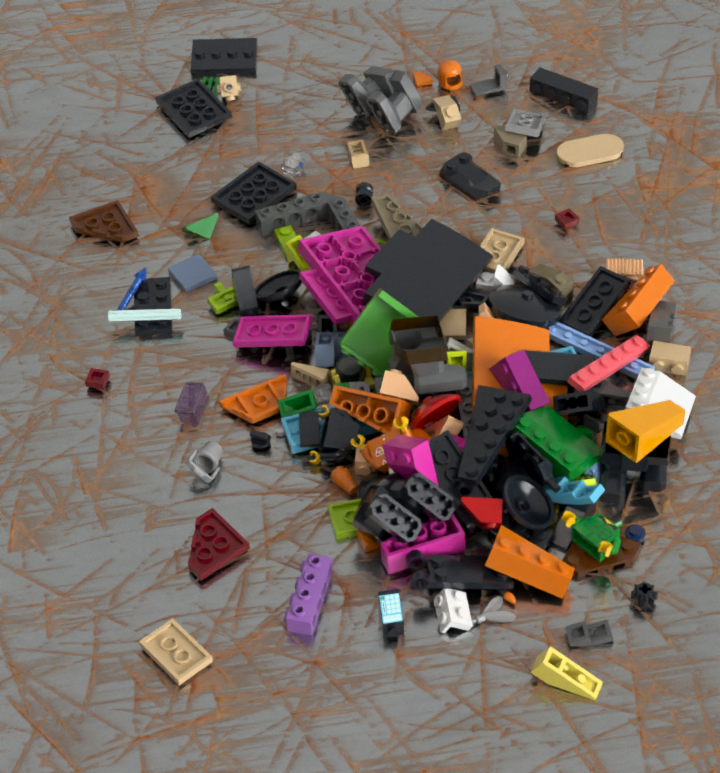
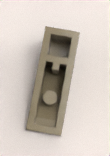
M542 264L529 270V272L539 275L541 280L549 282L552 288L562 291L561 294L568 298L567 301L573 298L574 282L564 272Z

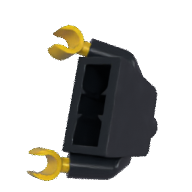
M326 405L321 406L322 411H326L325 413H318L320 418L325 420L318 450L321 453L318 454L316 451L309 453L311 456L316 455L315 460H309L313 465L319 464L320 461H334L347 457L355 449L351 444L352 438L355 439L357 444H360V439L357 436L359 435L360 425L355 422V419L346 410L334 408L329 410ZM364 436V444H367L368 437Z

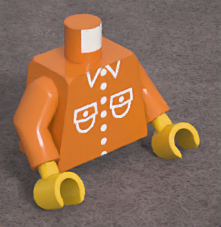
M401 417L402 425L399 419L395 418L393 424L398 429L368 441L367 446L364 444L365 438L363 435H357L360 439V444H357L354 438L351 439V444L361 449L360 453L375 470L392 474L394 472L386 462L382 444L397 435L412 437L410 429L406 427L409 423L407 417Z

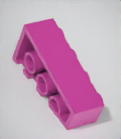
M453 513L449 520L437 522L429 518L428 522L422 524V528L415 541L402 544L393 536L380 543L382 563L388 574L410 568L407 555L412 550H420L423 555H455L465 552V533Z

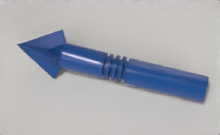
M146 268L134 275L136 278L117 310L126 309L141 282L146 280Z

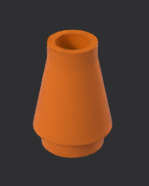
M338 466L332 471L330 475L332 482L345 490L349 495L354 494L359 487L354 482L347 468Z

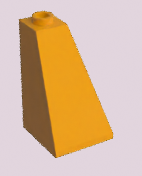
M667 400L611 412L608 414L605 442L637 463L684 424L685 410L680 405Z

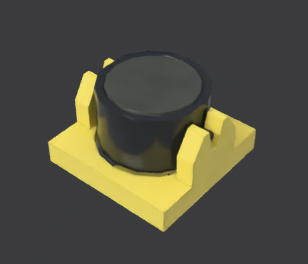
M353 355L341 357L336 362V367L328 369L329 381L332 386L337 383L363 382L364 380L371 390L375 388V382L371 377L370 367H362L356 362L358 358Z

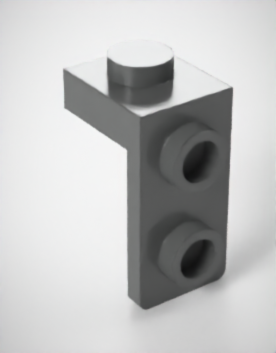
M501 64L495 65L493 79L470 84L474 96L506 90L508 72L504 70Z

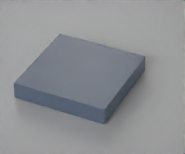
M200 254L168 267V272L185 293L217 279V274Z

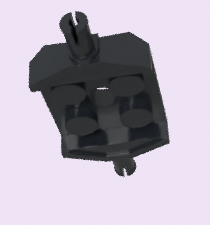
M520 431L511 434L505 442L510 459L513 461L518 457L521 463L527 464L533 475L539 478V484L542 487L548 485L554 493L559 492L561 486L554 480L552 475L553 464L550 460L543 457Z

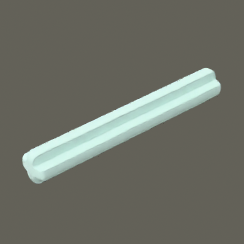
M181 309L108 311V321L180 320L182 316Z

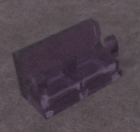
M185 383L174 410L182 423L185 424V417H188L193 425L199 424L209 399L204 384Z

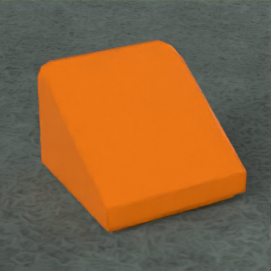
M357 529V538L365 553L380 548L379 544Z

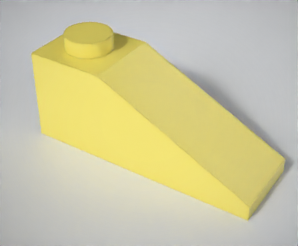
M551 646L537 656L530 671L549 685L591 700L597 698L603 683Z

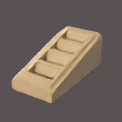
M364 141L347 142L352 167L355 169L369 166V156Z
M296 362L291 363L292 378L318 390L326 391L329 384L328 369Z

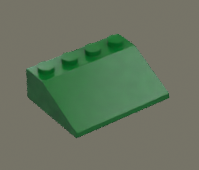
M549 406L525 412L511 432V434L520 431L543 457L550 460L553 464L552 475L556 478L565 476L569 482H573L600 460L601 448Z

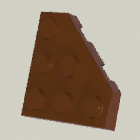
M118 200L69 217L76 233L118 242H125L139 237L136 227Z
M620 536L621 544L618 554L609 555V557H605L599 563L573 542L562 561L575 568L573 576L582 577L587 572L595 570L601 572L613 569V566L623 563L624 565L632 564L641 550V543Z

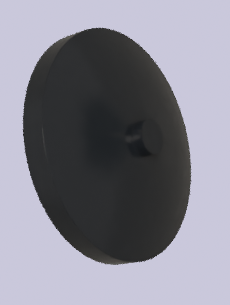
M510 284L498 286L490 292L488 298L490 310L503 320L545 328L558 323L562 314V306L560 304L550 303L525 285Z

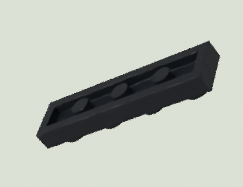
M522 265L519 267L511 266L509 271L511 275L550 303L566 304L568 298L561 294L562 291L552 288L551 284L541 280L539 275L529 272V268Z

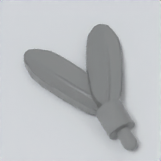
M497 596L489 602L483 613L474 616L472 624H479L484 621L512 622L516 619V615L511 612L498 611L502 606L503 597Z

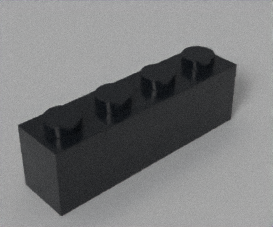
M541 67L530 77V92L585 112H589L598 102L599 88Z

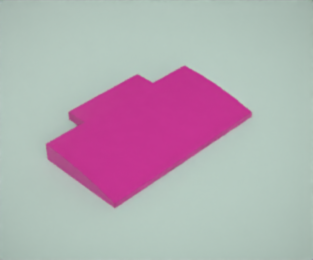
M363 225L299 241L298 252L311 268V270L300 272L299 278L335 325L348 321L355 322L366 307L362 304L364 293L377 279V277L364 272L365 266L380 251L381 247Z

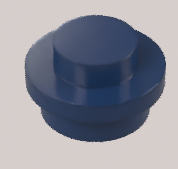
M629 525L625 529V537L640 543L645 538V529L640 525Z

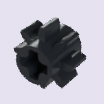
M649 583L635 584L634 590L631 591V599H635L634 605H638L643 609L654 606V601L657 600L658 592L654 591V585Z

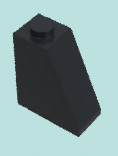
M588 390L553 396L554 411L560 416L584 417V414L592 416L607 414L605 395Z

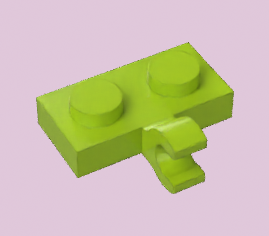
M220 281L213 284L216 288L214 290L215 295L207 298V302L214 312L220 314L234 307L233 286L225 289Z

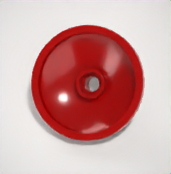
M441 394L433 398L431 396L425 398L410 422V430H424L446 417L461 404V397L456 394Z

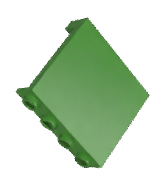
M379 288L338 344L342 347L341 351L350 357L352 354L358 358L356 362L362 367L369 366L373 369L371 373L376 377H384L385 370L390 371L388 358L392 355V345L389 343V330L392 320L418 316Z

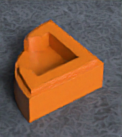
M413 72V78L417 87L433 84V79L428 74Z

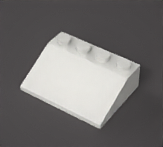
M641 368L625 409L671 400L685 410L684 424L671 434L672 438L681 439L696 396L662 372L652 368Z

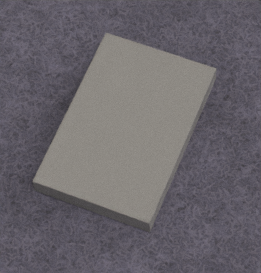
M513 109L507 121L505 131L539 137L546 115Z

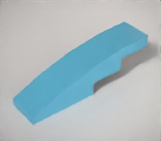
M565 476L554 478L561 486L559 492L554 493L548 485L543 487L552 502L573 505L594 504L605 491L601 484L587 486L583 480L569 482Z

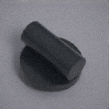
M251 430V444L255 448H265L270 444L271 435Z

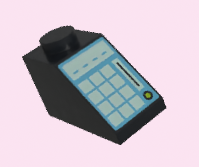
M399 589L378 592L379 621L383 637L403 635L404 620Z

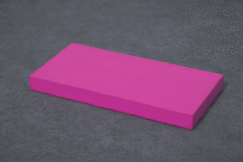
M312 315L241 317L232 344L234 348L305 346L313 320Z

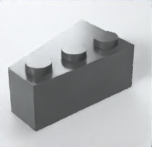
M659 301L647 317L650 319L646 320L645 331L647 333H644L643 339L651 345L647 353H651L654 340L670 343L676 303Z

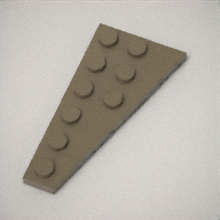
M389 194L371 197L373 208L389 240L399 229L413 236H416L423 229V226L419 222L416 223L412 219V215L405 213L401 209V205Z

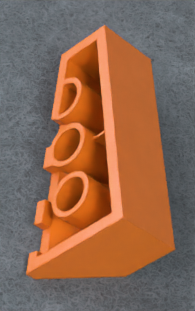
M337 385L333 387L329 402L332 406L346 410L351 416L384 434L398 429L393 424L395 418L399 419L401 425V417L405 416L409 419L412 408L411 403L402 399Z

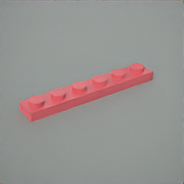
M635 335L571 375L567 382L579 392L587 391L648 352L651 345L640 336Z

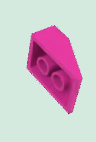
M397 435L382 444L386 462L394 473H399L405 479H408L412 474L422 473L439 486L428 439Z

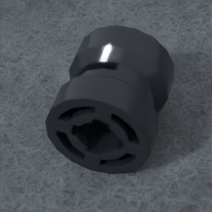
M362 182L356 187L355 202L361 207L371 205L373 186L370 183Z

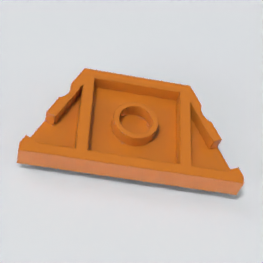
M286 374L219 400V406L252 424L278 414L280 410L277 400L287 397Z

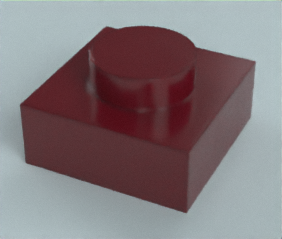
M570 208L555 214V221L564 230L579 224L580 218Z
M91 368L85 380L86 387L104 389L110 377L109 371Z

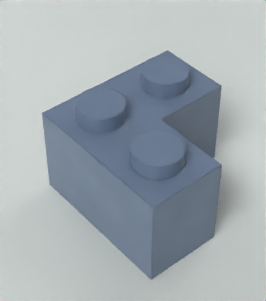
M346 332L316 333L315 367L331 368V366H335V360L347 356L341 351L342 347L338 344Z

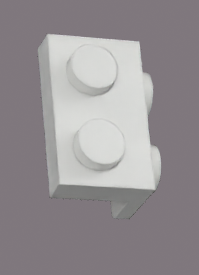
M442 589L434 599L440 632L445 633L450 627L469 631L473 624L466 592Z

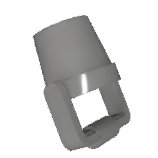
M208 441L199 451L195 449L185 464L198 477L210 483L220 470L217 466L219 465L218 462L222 456L223 449L218 443Z

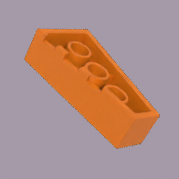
M662 264L648 267L644 271L645 274L602 318V321L614 336L640 328L675 280Z
M501 525L485 564L486 567L562 599L575 569Z

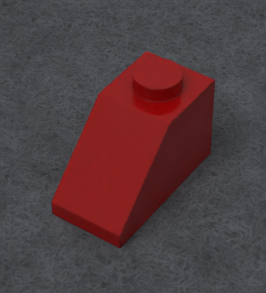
M461 497V506L480 526L485 527L486 530H497V527H501L503 499Z

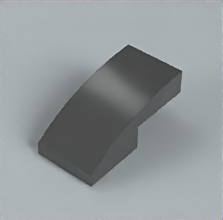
M607 619L589 625L586 624V621L565 626L570 646H592L614 641Z

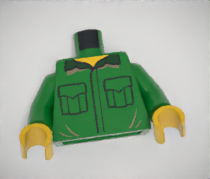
M565 511L561 520L566 522L565 525L568 528L572 526V541L600 563L605 557L618 554L621 544L619 527L622 526V521L618 516H613L608 520L605 516L598 513L594 516L578 518L572 512Z

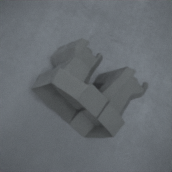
M372 66L363 73L366 78L363 82L353 74H345L338 81V85L354 112L358 116L365 113L366 118L373 113L382 130L386 132L393 130L394 135L401 130V122L409 113H417L423 103L416 88L404 71Z

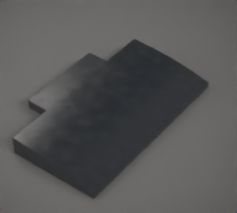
M433 219L416 236L399 229L365 266L364 272L377 277V279L364 293L362 304L366 306L377 290L381 288L418 317L438 315L440 323L492 261L493 255L467 237Z

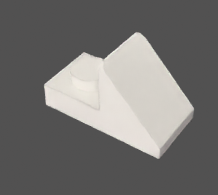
M498 264L495 273L482 271L477 278L476 289L492 291L498 286L515 284V279Z

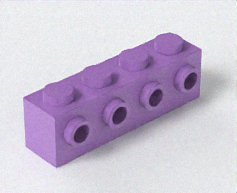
M308 553L306 561L301 563V576L296 578V591L290 596L289 605L291 606L289 610L286 609L284 622H287V631L312 636L333 572L332 557Z

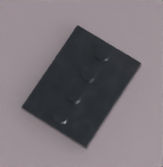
M257 38L193 39L191 75L256 73Z
M199 79L155 97L156 103L189 138L232 119V113Z
M258 161L213 194L211 202L245 223L251 224L256 220L255 210L276 205L297 189V184Z

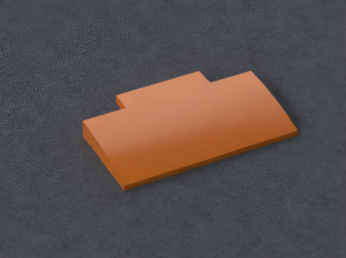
M479 316L473 318L472 412L478 385L503 389L489 368L504 357L523 349L550 352L548 329L496 318ZM541 384L550 401L545 406H549L554 410L553 396L567 394V385ZM562 416L565 420L568 421V416ZM504 443L499 454L509 456L506 444Z

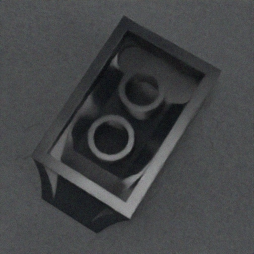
M462 152L445 162L439 171V177L474 201L481 199L501 185L499 180L474 163L472 156L466 152Z

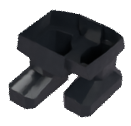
M606 421L602 432L599 482L605 491L599 499L607 503L620 504L625 500L628 470L640 471L639 487L644 491L661 492L666 489L671 435L639 462L635 463L605 442Z

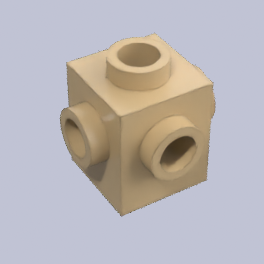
M236 75L220 77V85H217L218 95H221L222 99L225 98V101H233L235 97H238V93H241V85L237 83ZM231 87L232 90L228 91L226 88Z

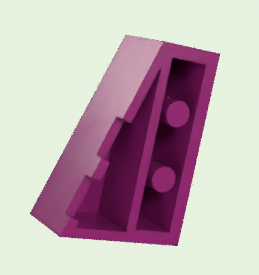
M524 349L504 357L489 368L503 390L531 395L532 401L525 412L544 407L550 403Z

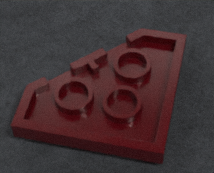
M211 508L196 518L188 568L201 581L249 550L250 544L222 516Z

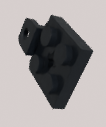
M502 515V525L523 538L528 537L531 543L545 550L553 536L552 530L547 528L532 530L520 525L514 519L512 521V519ZM497 527V530L488 531L490 539L495 540L500 527Z

